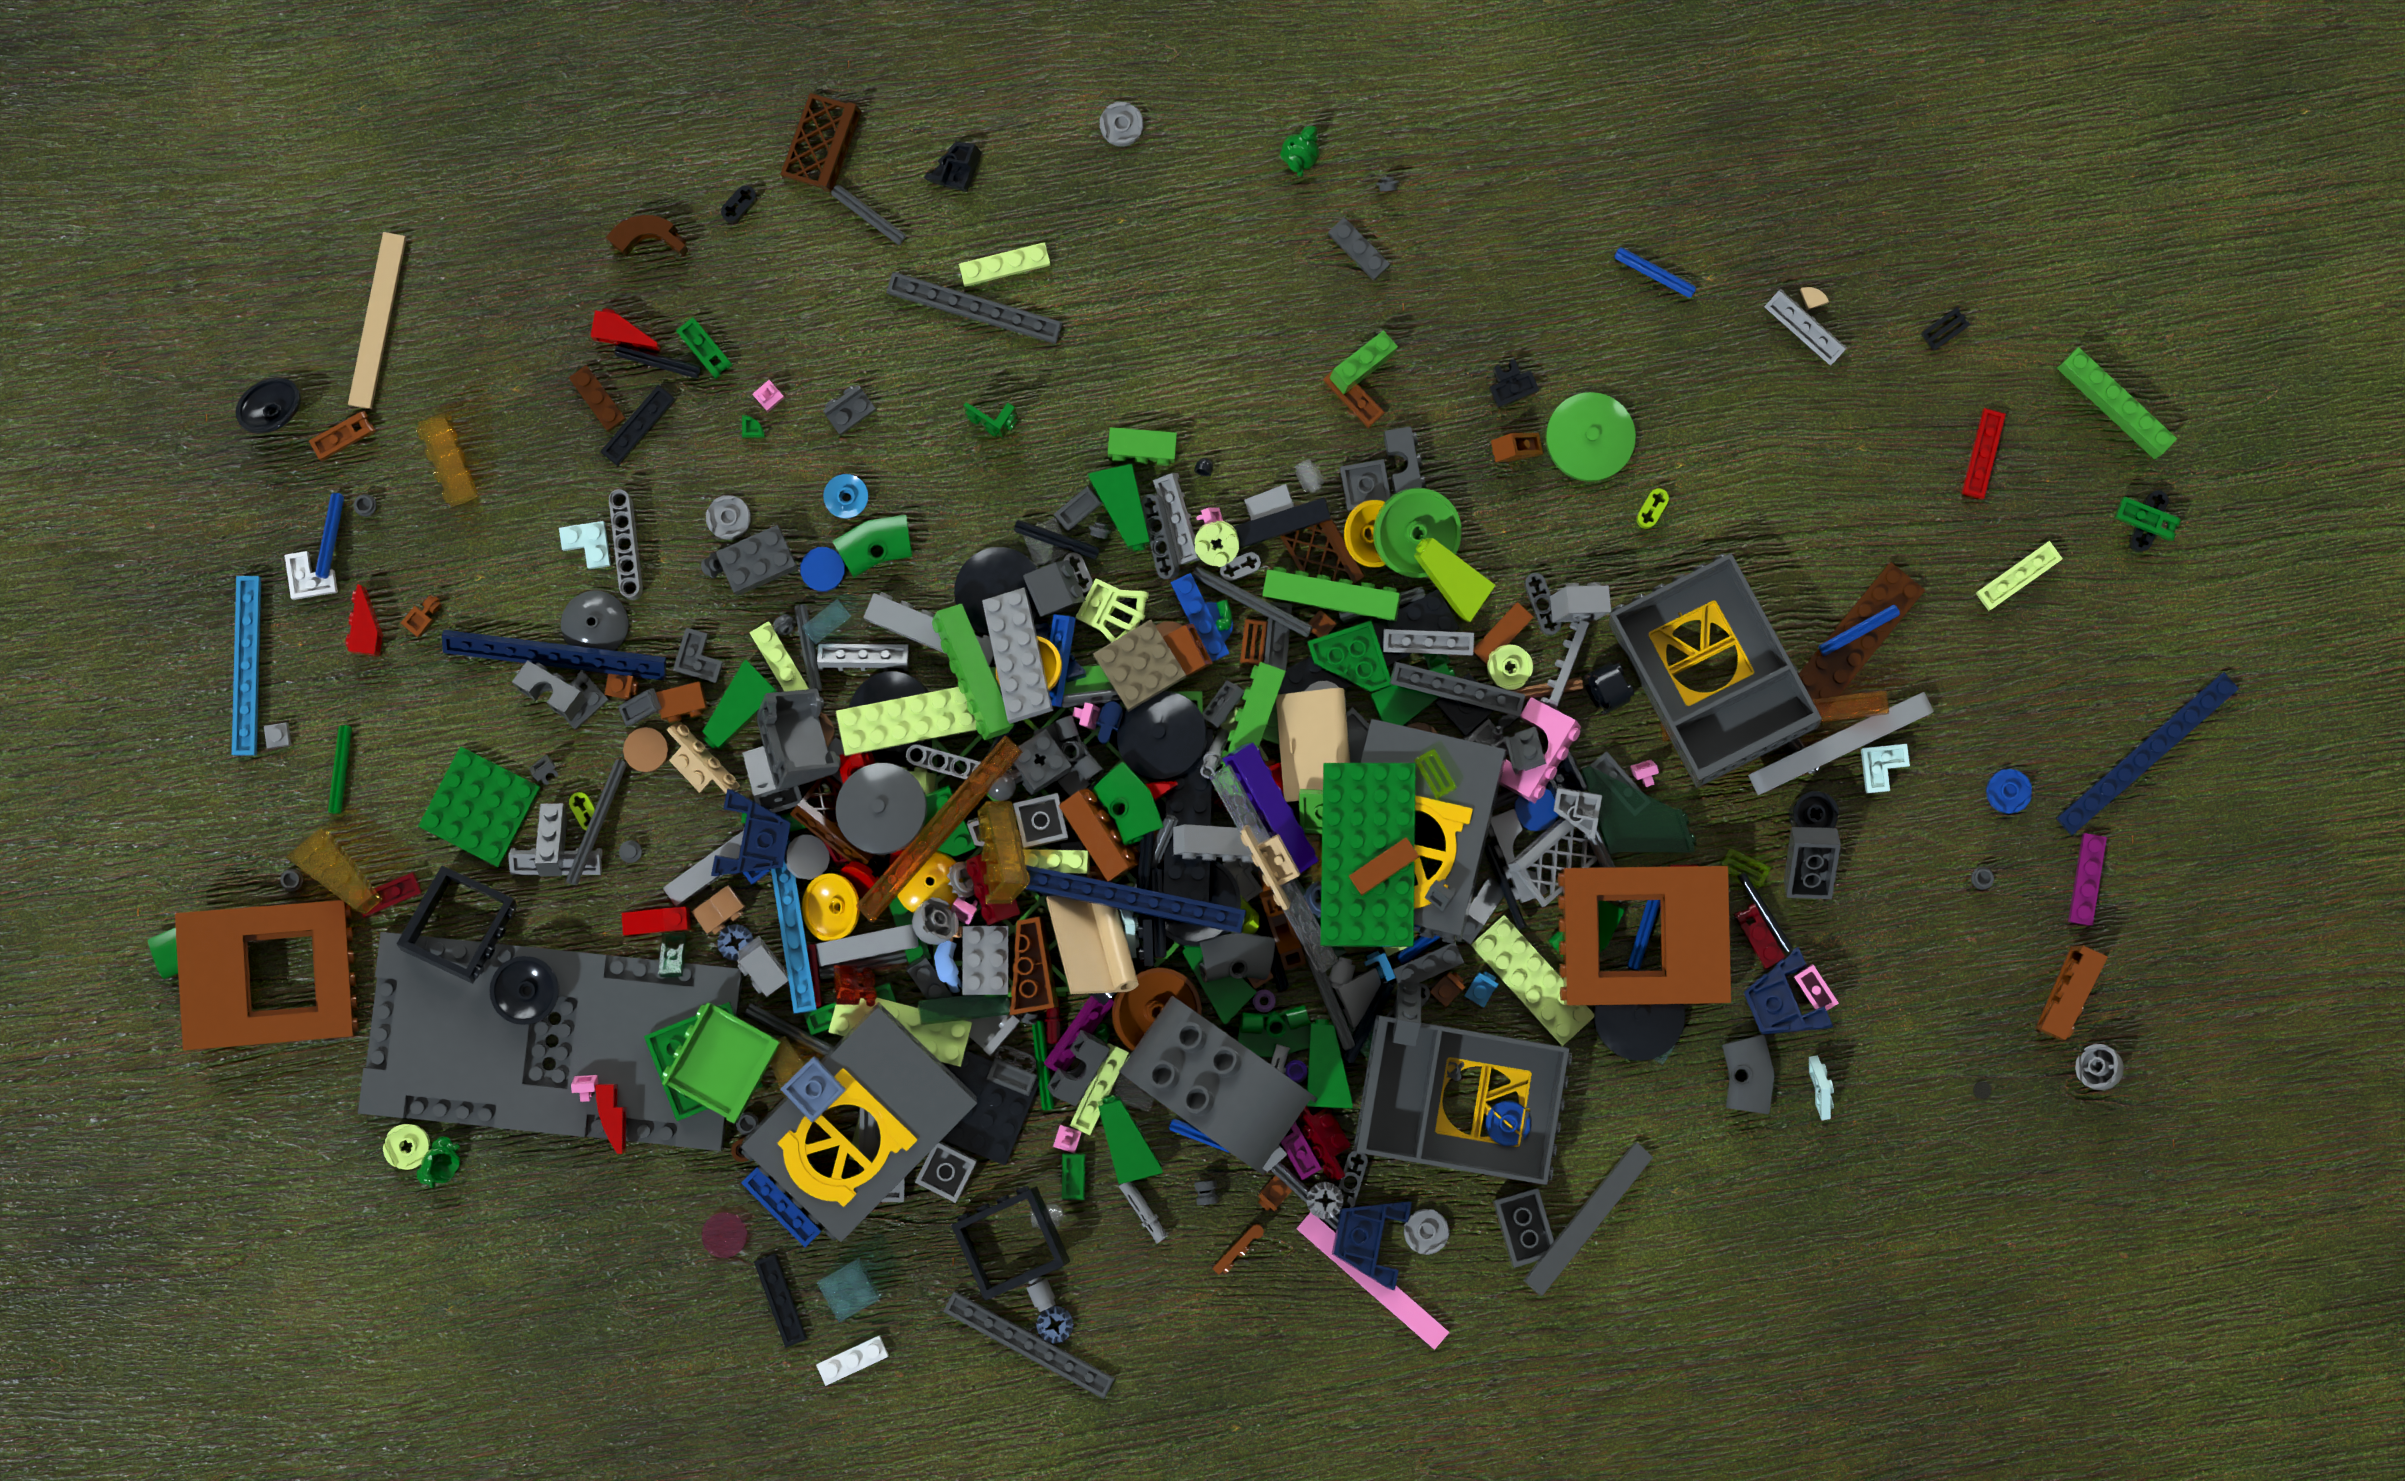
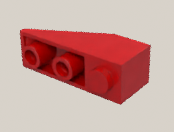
M357 584V588L352 594L354 609L349 615L351 630L350 634H347L346 647L353 654L380 657L383 633L366 587Z

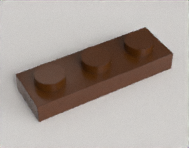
M587 365L569 377L608 433L627 420Z

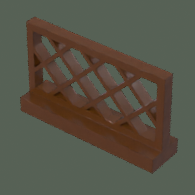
M810 93L780 175L791 180L822 188L824 191L831 193L837 182L862 113L859 107L850 102L846 104ZM814 100L821 102L825 109L813 114L811 108ZM837 107L844 109L842 116L833 120L830 111ZM827 113L831 122L819 127L816 118ZM814 121L817 129L806 135L804 131L805 124ZM833 126L836 131L835 135L826 141L822 132ZM820 134L823 143L812 148L808 139ZM806 141L810 150L798 155L796 150L798 144ZM826 147L828 150L827 157L819 161L815 152ZM812 154L816 163L805 168L801 159ZM798 161L802 170L795 174L788 173L790 166ZM818 167L821 172L818 181L810 179L808 172Z
M1333 519L1320 523L1322 530L1317 529L1318 524L1314 525V528H1305L1313 530L1310 543L1298 540L1300 530L1296 532L1295 539L1288 538L1285 535L1280 536L1299 571L1306 572L1307 564L1310 562L1320 565L1318 575H1321L1323 566L1335 569L1332 581L1336 580L1338 570L1348 573L1353 581L1352 585L1366 579L1358 562L1348 552L1345 540ZM1316 531L1326 535L1325 547L1313 544ZM1289 541L1294 542L1293 547H1291ZM1329 542L1332 545L1333 549L1328 548ZM1297 543L1309 546L1306 559L1295 554ZM1312 547L1324 550L1321 563L1309 560ZM1327 551L1337 554L1338 561L1336 567L1324 564ZM1299 560L1305 561L1304 566H1302ZM1340 562L1342 563L1345 569L1339 568Z
M829 776L818 779L790 815L849 862L856 861L866 865L874 854L864 852L855 847L845 838L838 822H831L826 818L825 813L835 812L836 815V801L841 786ZM822 781L830 787L831 793H821L820 783ZM817 798L819 808H813L806 802L807 799ZM822 798H832L834 807L824 808Z

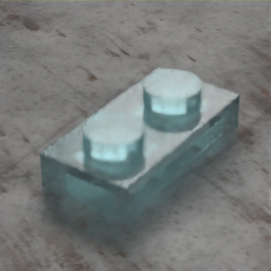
M836 599L804 624L802 629L816 645L847 621L851 615L840 601Z

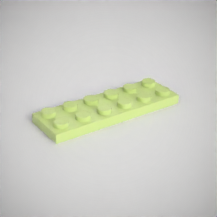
M959 687L836 711L845 756L977 730L976 720L973 714H970L968 711L967 699L960 692Z
M1505 915L1499 918L1470 945L1561 1046L1594 1018V1013L1586 1005H1564V1001L1560 1000V987H1564V980L1560 978L1556 971Z
M840 988L829 1033L845 1036L879 1002L941 1062L961 1067L973 1022Z

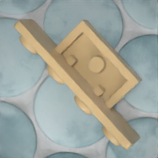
M679 721L667 729L669 734L681 745L669 761L699 793L704 791L713 780L725 793H727L728 788L736 791L740 787L735 777L721 765L720 761L705 748V745L690 732L686 725Z
M1249 825L1243 826L1242 834L1240 835L1241 840L1246 847L1249 846L1253 853L1251 857L1257 867L1260 866L1264 873L1262 874L1263 880L1268 887L1271 886L1276 904L1282 906L1284 911L1289 909L1291 902L1282 884L1300 876V872L1280 835L1277 834L1258 843Z

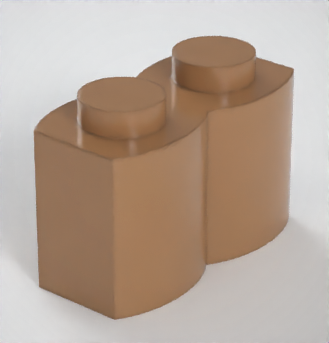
M728 885L694 909L692 914L707 934L713 932L716 935L726 928L724 924L731 919L734 922L743 916V910L746 906L734 889Z

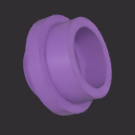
M1260 990L1253 997V1005L1260 1012H1268L1275 1005V997L1268 990ZM1261 997L1268 998L1267 1005L1260 1004Z

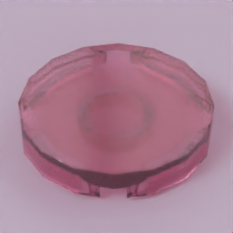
M722 1212L715 1214L706 1221L702 1228L703 1246L715 1257L728 1258L735 1256L744 1248L747 1242L748 1232L746 1224L739 1216L733 1213Z

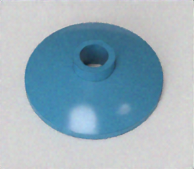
M841 474L832 478L826 485L823 495L824 503L834 516L844 519L853 518L865 509L868 503V490L860 478L851 474ZM845 494L851 495V499L849 501L843 500V496Z

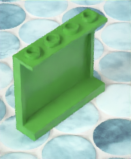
M707 1003L705 1006L702 1004L696 1014L698 1020L694 1026L690 1025L684 1037L687 1039L684 1045H679L673 1055L676 1058L673 1065H668L662 1075V1078H664L662 1084L670 1086L726 1117L728 1121L735 1124L738 1123L782 1042L712 1003Z

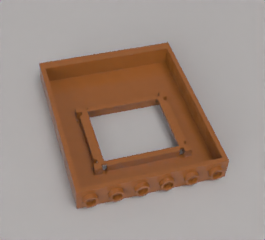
M1728 866L1561 868V873H1558V886H1562V896H1558V907L1562 909V918H1559V932H1563V941H1559V954L1563 955V964H1560L1559 973L1560 978L1564 980V987H1560V1000L1564 1001V1005L1731 1003ZM1660 900L1662 971H1600L1598 901Z
M345 900L175 913L183 1051L354 1037L355 1032L359 1031L358 1018H354L353 1010L357 1009V996L352 994V986H356L355 972L351 973V964L354 963V951L350 950L349 941H353L352 927H348V918L352 917L351 905H347ZM312 936L316 1006L252 1012L248 941Z

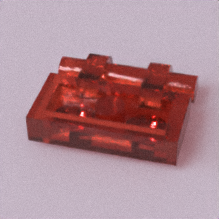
M834 965L836 1005H859L860 998H864L867 1006H874L877 993L873 986L875 984V975L872 973V969L866 967L863 969V972H857V966ZM859 983H862L864 987H859Z

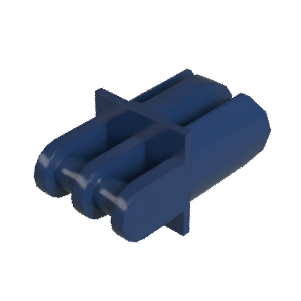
M1116 702L1106 703L1102 707L1096 722L1098 726H1101L1098 734L1101 744L1109 743L1112 732H1118L1123 711L1122 707Z

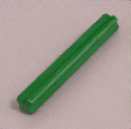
M340 725L338 727L328 812L332 814H340L342 811L352 727L347 725Z
M1037 1021L1035 1025H1032L1041 1105L1042 1110L1046 1111L1054 1109L1053 1095L1047 1088L1051 1076L1050 1068L1044 1064L1048 1057L1044 1022Z

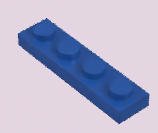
M1189 573L1172 581V588L1190 624H1194L1212 662L1229 655L1230 653L1217 629L1192 574Z
M1053 615L1049 641L1053 643L1060 653L1062 671L1058 682L1049 691L1052 706H1062L1076 617Z
M758 1167L741 1182L805 1248L822 1232L785 1193L778 1189L775 1182L770 1177H766Z

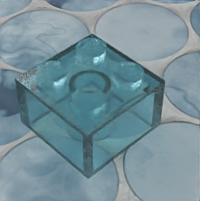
M860 1258L816 1282L839 1323L882 1298Z

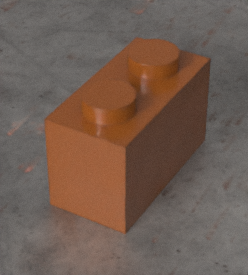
M1193 623L1186 624L1163 637L1186 676H1191L1213 664Z
M701 682L655 692L662 707L659 710L661 719L668 720L669 723L681 721V717L690 715L691 718L704 715L703 711L709 710Z

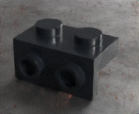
M1568 752L1564 760H1561L1555 777L1547 783L1554 799L1557 787L1582 792L1587 790L1586 780L1580 774L1576 766V760L1570 752Z

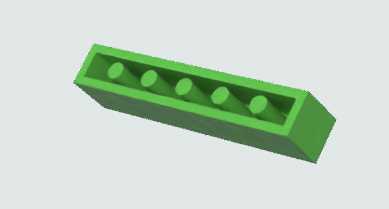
M2078 347L2072 351L2057 367L2067 379L2153 459L2161 456L2177 440L2167 428L2081 348Z
M1274 567L1273 570L1267 569L1262 595L1265 598L1397 621L1401 594L1396 593V588L1384 586L1383 590L1374 589L1375 585L1362 582L1361 586L1352 585L1353 581L1340 578L1339 582L1330 581L1331 577L1325 575H1317V578L1308 577L1309 573L1303 571H1296L1295 574L1286 573L1287 569Z
M958 604L937 611L932 619V626L934 631L940 636L943 652L947 653L949 657L950 669L958 678L959 690L967 699L968 711L970 714H973L976 720L977 732L980 735L982 734L984 741L1009 733L1014 723L1010 724L1007 721L1003 698L963 605Z
M1260 662L1259 666L1254 665L1250 678L1254 679L1252 686L1245 689L1242 698L1246 700L1244 708L1238 709L1235 717L1238 725L1236 730L1231 729L1227 742L1231 743L1228 752L1223 751L1221 758L1244 744L1253 742L1259 748L1285 676V670ZM1222 759L1221 764L1223 766L1221 772H1216L1212 781V785L1215 786L1214 790L1240 799L1242 794Z

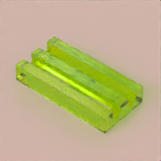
M1435 749L1414 759L1437 800L1441 796L1449 794L1450 791L1457 789ZM1430 756H1433L1450 786L1445 787L1429 759ZM1425 760L1441 791L1438 792L1421 761Z
M1732 848L1728 849V853L1721 866H1727L1730 863L1760 878L1757 881L1749 877L1752 884L1758 888H1762L1771 867ZM1734 855L1764 870L1763 874L1731 859V856ZM1728 866V873L1736 877L1741 874V872Z

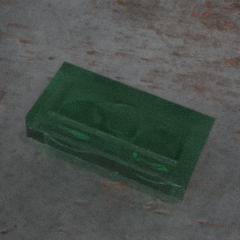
M685 932L662 933L658 972L660 977L683 976L687 937Z

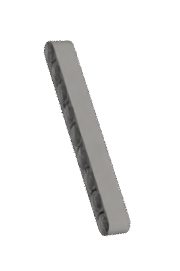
M1922 692L1765 766L1748 776L1757 795H1760L1933 713L1934 710L1925 692Z

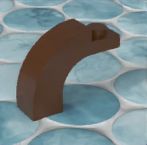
M654 215L630 217L615 226L606 236L607 241L626 257L638 243L646 239L661 240L682 257L689 251L685 245L686 240L679 234H675L677 231L675 225L664 218Z
M1272 889L1259 893L1284 970L1306 964L1289 910L1284 911L1282 906L1276 904Z

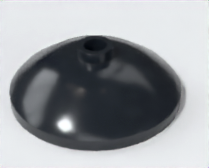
M276 377L260 381L250 387L240 398L236 407L237 421L243 429L251 433L262 434L278 430L285 426L298 411L301 402L300 391L292 381L285 378Z
M519 956L504 962L496 970L490 983V999L494 1009L502 1018L514 1024L529 1025L543 1020L552 1012L559 997V983L552 968L544 961L531 956ZM527 986L531 988L529 995L524 993V989Z

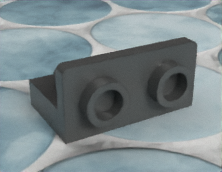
M860 385L847 388L841 398L830 400L823 410L840 436L876 411V408L863 392Z
M1226 680L1202 713L1205 721L1218 729L1227 719L1234 706L1239 703L1245 691Z

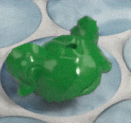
M1312 125L1305 127L1299 134L1289 135L1282 144L1280 152L1282 160L1287 163L1292 171L1297 172V175L1300 177L1303 176L1304 170H1309L1315 165L1319 157V148L1316 143L1318 140L1317 128Z
M444 1136L433 1141L432 1148L424 1155L421 1167L417 1170L418 1181L421 1184L429 1185L430 1188H434L436 1183L449 1182L460 1165V1159L455 1153L460 1146L458 1144L453 1145L451 1140Z

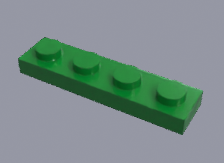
M890 982L862 992V994L897 1003ZM836 1002L804 1014L811 1035L830 1028Z

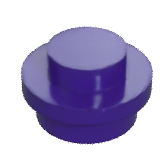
M1290 1061L1285 1067V1075L1296 1083L1303 1081L1307 1076V1067L1302 1061Z

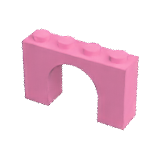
M1531 697L1520 717L1525 723L1532 727L1536 726L1538 730L1547 735L1548 749L1544 755L1547 764L1527 771L1524 769L1518 771L1519 774L1515 775L1511 762L1506 760L1500 785L1536 803L1544 795L1545 787L1549 780L1555 777L1561 760L1567 757L1570 745L1578 739L1581 726L1575 719Z

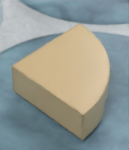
M1804 287L1800 289L1807 310L1829 303L1827 296L1816 288Z

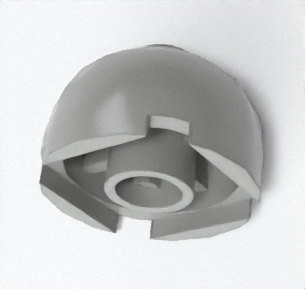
M932 897L921 903L915 910L912 926L916 936L921 941L927 944L939 945L950 940L958 932L959 923L955 912L952 913L948 908L950 905L946 901Z
M2093 1044L2087 1046L2084 1049L2085 1052L2078 1056L2075 1070L2078 1079L2084 1085L2094 1090L2105 1091L2113 1088L2121 1080L2124 1070L2123 1061L2112 1048L2104 1044Z

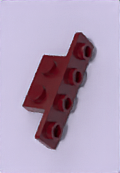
M1306 1106L1296 1120L1303 1136L1307 1138L1311 1145L1313 1154L1320 1161L1325 1175L1333 1183L1345 1177L1335 1156L1351 1145L1329 1107L1311 1115Z

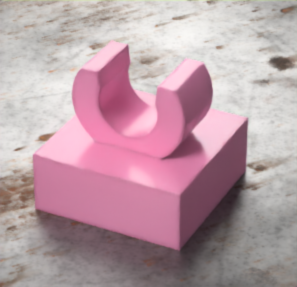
M770 380L752 394L767 412L785 398Z
M1220 508L1201 510L1202 515L1196 518L1197 520H1204L1205 524L1223 521Z
M1085 703L1083 709L1074 707L1072 716L1080 719V725L1095 730L1101 708Z
M1651 759L1630 766L1632 775L1637 780L1641 779L1645 787L1654 785L1652 775L1658 774L1659 771L1657 765Z
M957 897L951 912H955L958 920L969 926L976 913L978 901L975 900L971 905L965 902L966 897H961V899Z
M598 1075L574 1077L571 1083L572 1093H580V1102L590 1101L592 1092L596 1090L595 1085L598 1084Z
M1060 1125L1053 1147L1075 1154L1082 1131Z

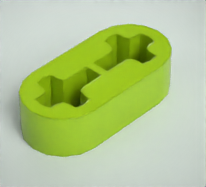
M1660 488L1654 489L1648 495L1636 517V521L1641 528L1649 529L1658 521L1669 501V496L1665 490ZM1661 494V500L1664 502H1659L1656 508L1652 505L1655 501L1653 495ZM1649 510L1653 511L1650 519L1653 521L1644 523V518L1641 515H1646Z
M577 792L570 797L569 806L581 827L586 831L588 828L586 826L588 822L586 814H589L592 818L596 808L588 795ZM576 798L585 799L583 803L585 811L579 806L575 807L577 803Z

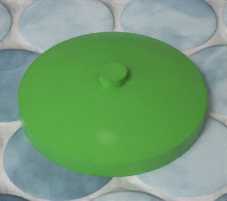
M1580 393L1566 399L1553 412L1546 429L1547 450L1554 464L1566 475L1581 481H1601L1615 475L1626 465L1635 446V427L1630 414L1617 400L1601 393Z
M1425 488L1405 489L1390 497L1379 510L1373 530L1375 548L1384 564L1394 572L1412 578L1428 577L1414 557L1417 552V545L1422 539L1434 538L1456 555L1461 541V522L1453 504L1442 494Z

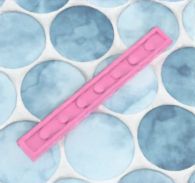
M1310 1212L1296 1229L1434 1350L1448 1335V1330L1396 1286L1395 1290H1389L1332 1255L1336 1233L1321 1219Z

